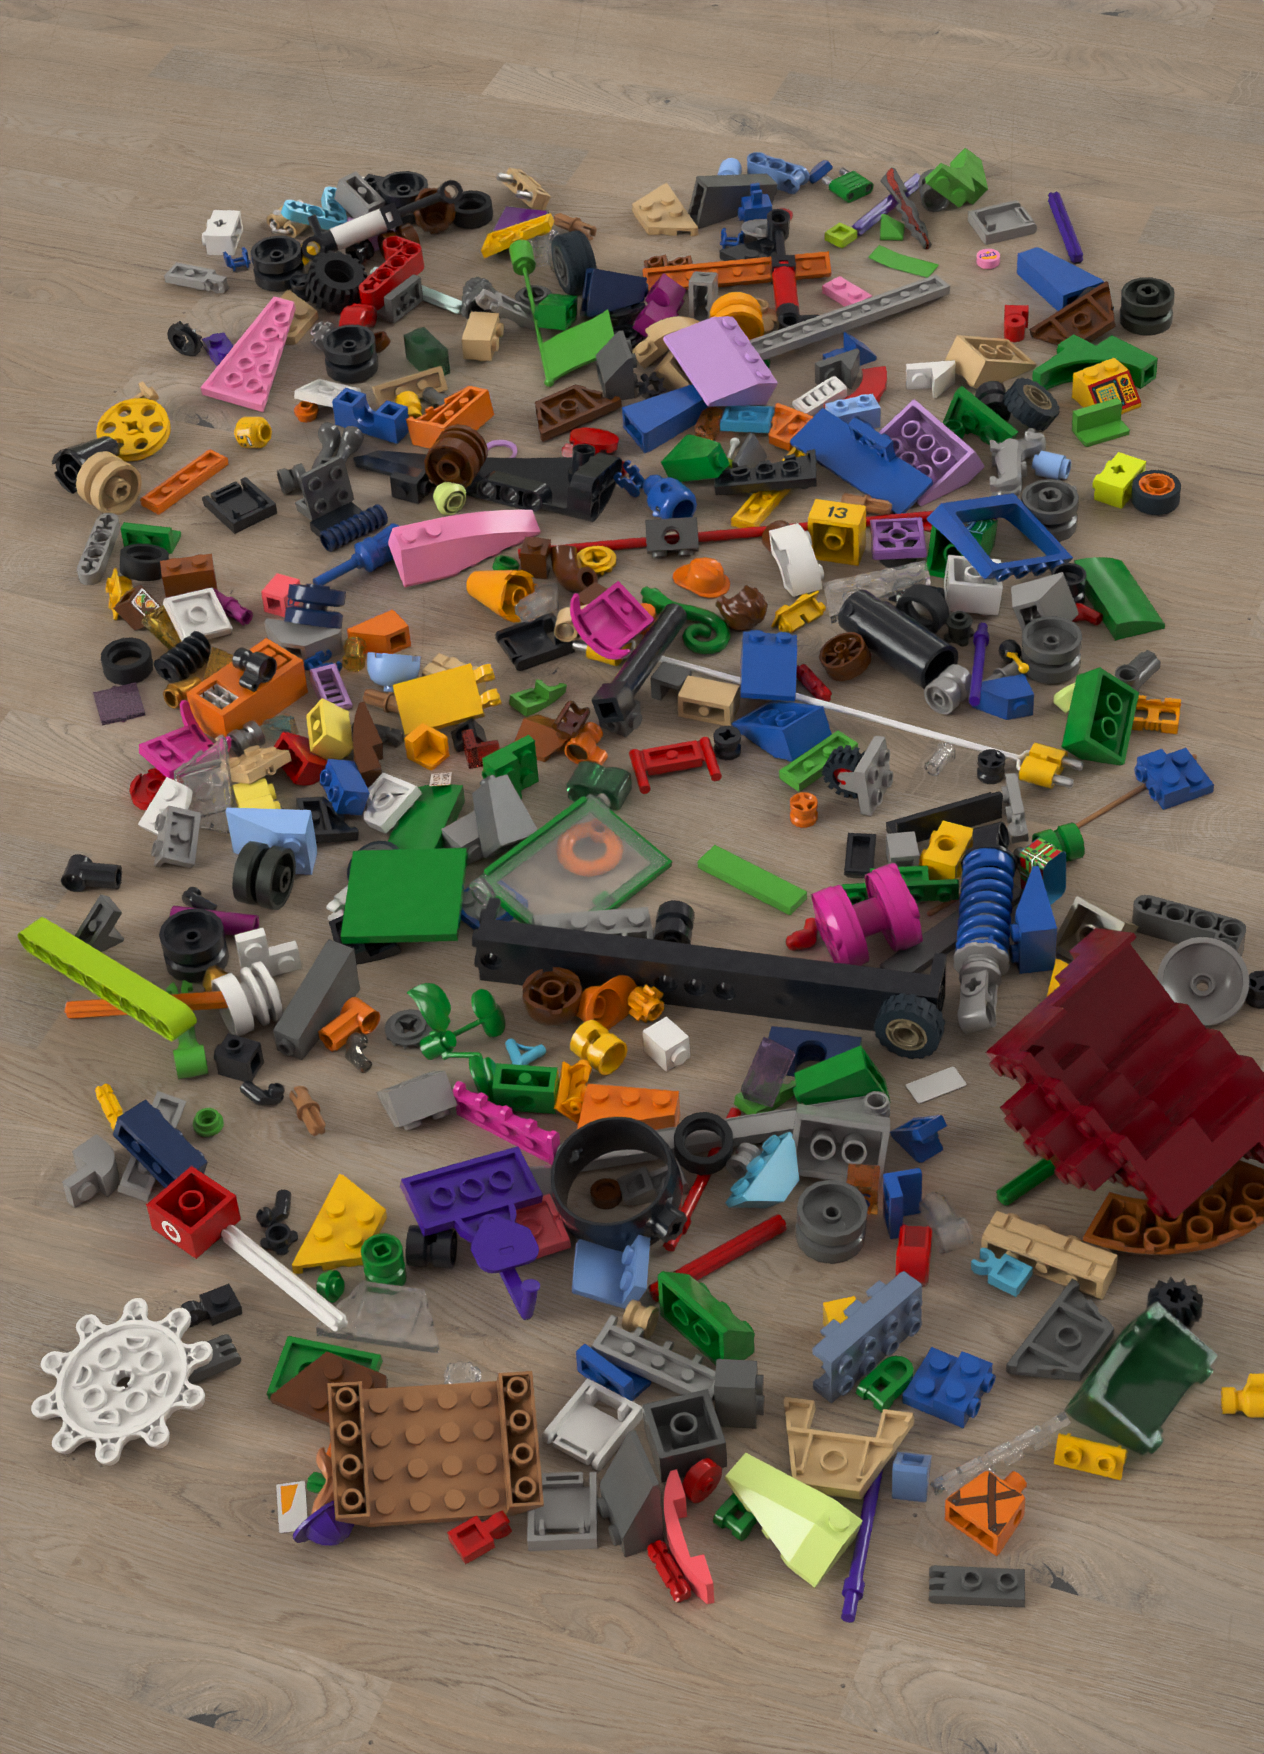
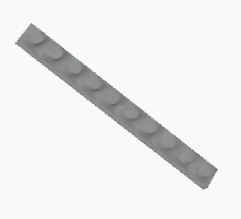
M934 275L749 341L759 353L761 359L765 360L950 294V285L939 276Z

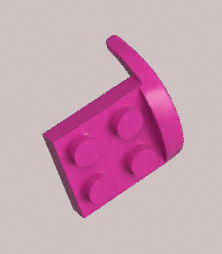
M619 581L582 610L579 601L580 596L577 593L572 596L570 603L571 620L576 631L590 648L607 659L616 660L627 656L631 651L629 649L621 650V648L648 628L654 621V618Z
M186 700L180 703L184 727L139 744V754L170 779L180 777L183 774L224 758L231 748V737L224 738L222 745L218 746L203 733L193 716L189 702Z

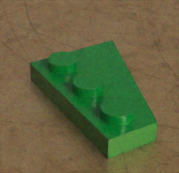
M963 386L955 391L943 420V424L950 419L961 421L965 427V434L973 433L988 445H990V440H994L999 444L1009 438L1015 439L1019 432Z
M287 1336L266 1394L270 1400L274 1392L325 1352H330L379 1372L382 1365V1357L380 1354Z

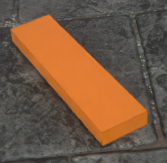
M209 449L140 499L141 506L160 515L229 465L228 458Z

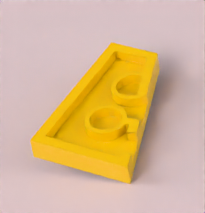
M549 213L489 233L481 248L484 259L510 248V245L517 240H528L535 236H543L549 233L554 224L552 214Z

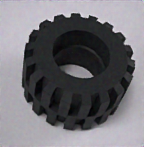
M327 251V254L322 252L318 257L315 256L310 264L305 282L306 296L310 297L309 300L312 304H317V308H323L328 313L332 311L335 314H340L347 305L351 306L354 303H361L358 288L368 276L367 272L364 271L365 267L359 264L358 259L351 258L350 254L345 255L340 251L336 253Z

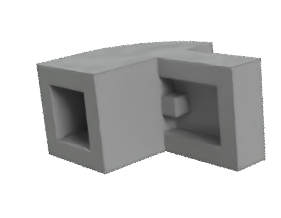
M96 1134L72 1151L77 1172L62 1181L67 1202L74 1208L91 1199L99 1191L106 1197H109L119 1184L120 1176L114 1151L105 1140Z

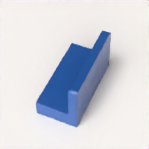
M920 1168L883 1174V1217L890 1239L899 1238L903 1217L922 1212V1171Z
M586 1344L576 1351L577 1370L580 1374L630 1401L636 1399L651 1385L650 1380L610 1363Z

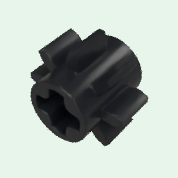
M652 372L649 378L647 374H642L640 378L643 382L635 384L639 388L637 397L642 396L645 400L658 396L659 393H664L667 390L663 387L662 382L664 378L656 377V372ZM652 384L654 388L649 391L647 387Z

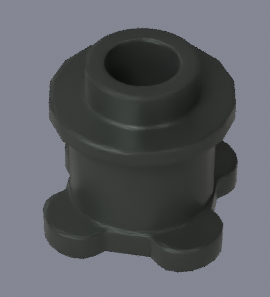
M963 611L949 614V617L946 619L948 633L944 634L943 640L948 643H956L961 647L967 646L969 638L974 636V630L971 628L973 623L972 617Z

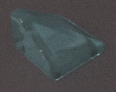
M287 713L262 722L263 726L270 730L286 731L293 734L299 733L294 717Z

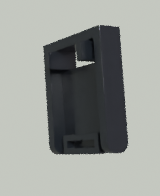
M247 477L240 480L241 485L235 481L210 493L211 498L208 495L202 497L204 506L234 534L277 514L276 503Z
M553 612L501 629L495 634L496 641L518 671H523L575 653V649L572 648L574 641L563 642L554 635V645L547 636V633L553 632L557 618Z

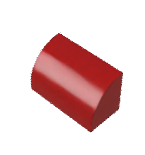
M283 731L274 747L279 750H289L292 761L281 766V768L294 784L307 786L319 782L320 773L325 769L327 760L310 752L309 739L307 737Z

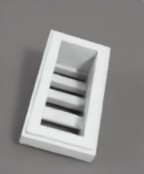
M833 376L794 400L792 406L800 412L813 416L824 408L825 403L846 398L847 387L836 376Z

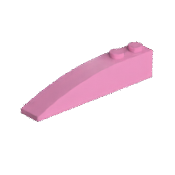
M533 510L484 511L441 517L392 528L388 545L403 586L409 587L460 574V571L470 566L472 568L480 564L482 560L490 556L494 557L510 546L514 547L523 543L525 537L539 535L541 531Z

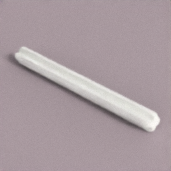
M229 1225L227 1229L222 1230L221 1236L228 1246L330 1329L340 1332L342 1328L347 1326L348 1322L345 1314L237 1227Z

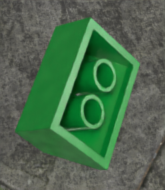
M1101 667L1077 675L1061 747L1081 760L1119 766L1124 765L1139 692Z
M662 1271L657 1275L660 1316L715 1366L717 1359L745 1360L755 1353V1333L752 1327L746 1321L739 1320L725 1302H719L711 1295L704 1283H698L689 1274Z

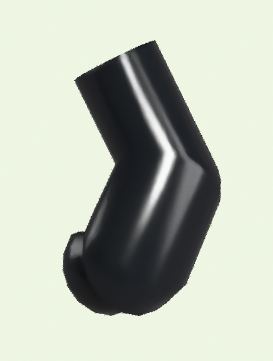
M247 1080L241 1085L240 1092L258 1106L279 1104L284 1099L285 1088L280 1083H271L268 1090H261L253 1082Z

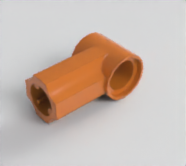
M352 997L345 1002L340 1015L318 1031L319 1038L331 1052L337 1051L360 1032L364 1035L371 1033L379 1024L380 1014L361 999Z

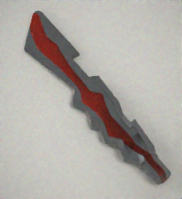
M890 168L880 182L899 203L896 206V210L902 214L901 220L905 222V227L911 231V236L916 238L924 249H929L932 244L928 238L925 223L920 220L914 201L907 199L904 193L907 192V188L895 168Z

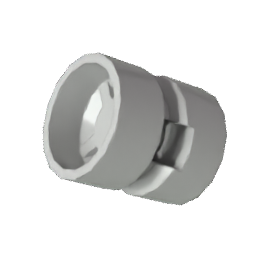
M952 664L948 666L939 677L926 686L924 690L926 702L934 711L940 714L947 715L951 713L961 701H964L970 695L972 675L960 665Z

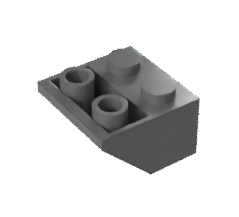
M622 330L618 331L596 354L597 376L604 397L611 400L615 396L620 397L621 400L635 398L634 388H638L635 386L638 382L637 375L633 373V368H637L636 355L632 353L630 339L626 340Z

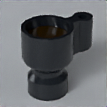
M243 647L237 649L232 658L233 666L244 671L239 679V685L253 692L258 689L261 682L266 683L270 681L277 669V662L273 657L262 652L253 653Z

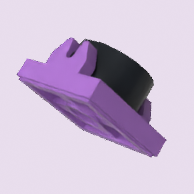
M921 517L870 520L872 559L879 560L882 565L890 569L900 570L912 566L917 561V558H925L927 556Z

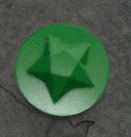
M500 555L495 557L492 568L493 570H518L520 565L514 558Z

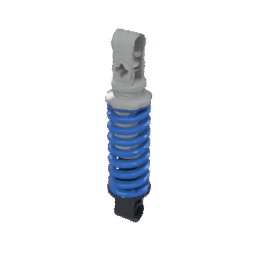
M1002 821L974 828L972 833L973 847L966 850L961 859L963 871L957 942L953 960L955 961L954 968L959 973V982L961 984L960 1005L957 1012L958 1022L965 1034L996 1026L997 991L1001 984V976L1005 975L1010 967L1008 964L1012 918L1010 914L1012 913L1013 878L1017 869V860L1015 855L1008 850L1010 844L1009 832Z

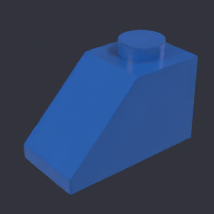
M1024 674L983 681L980 703L977 706H972V708L1005 720L1031 716L1034 710V693Z

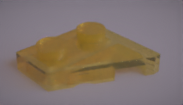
M164 605L148 613L142 619L141 623L169 650L179 642H182Z

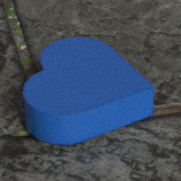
M823 160L813 167L809 173L810 183H816L833 169L829 161Z

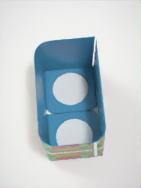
M1039 837L1020 852V887L1024 891L1032 867L1039 866L1051 905L1066 890V853Z

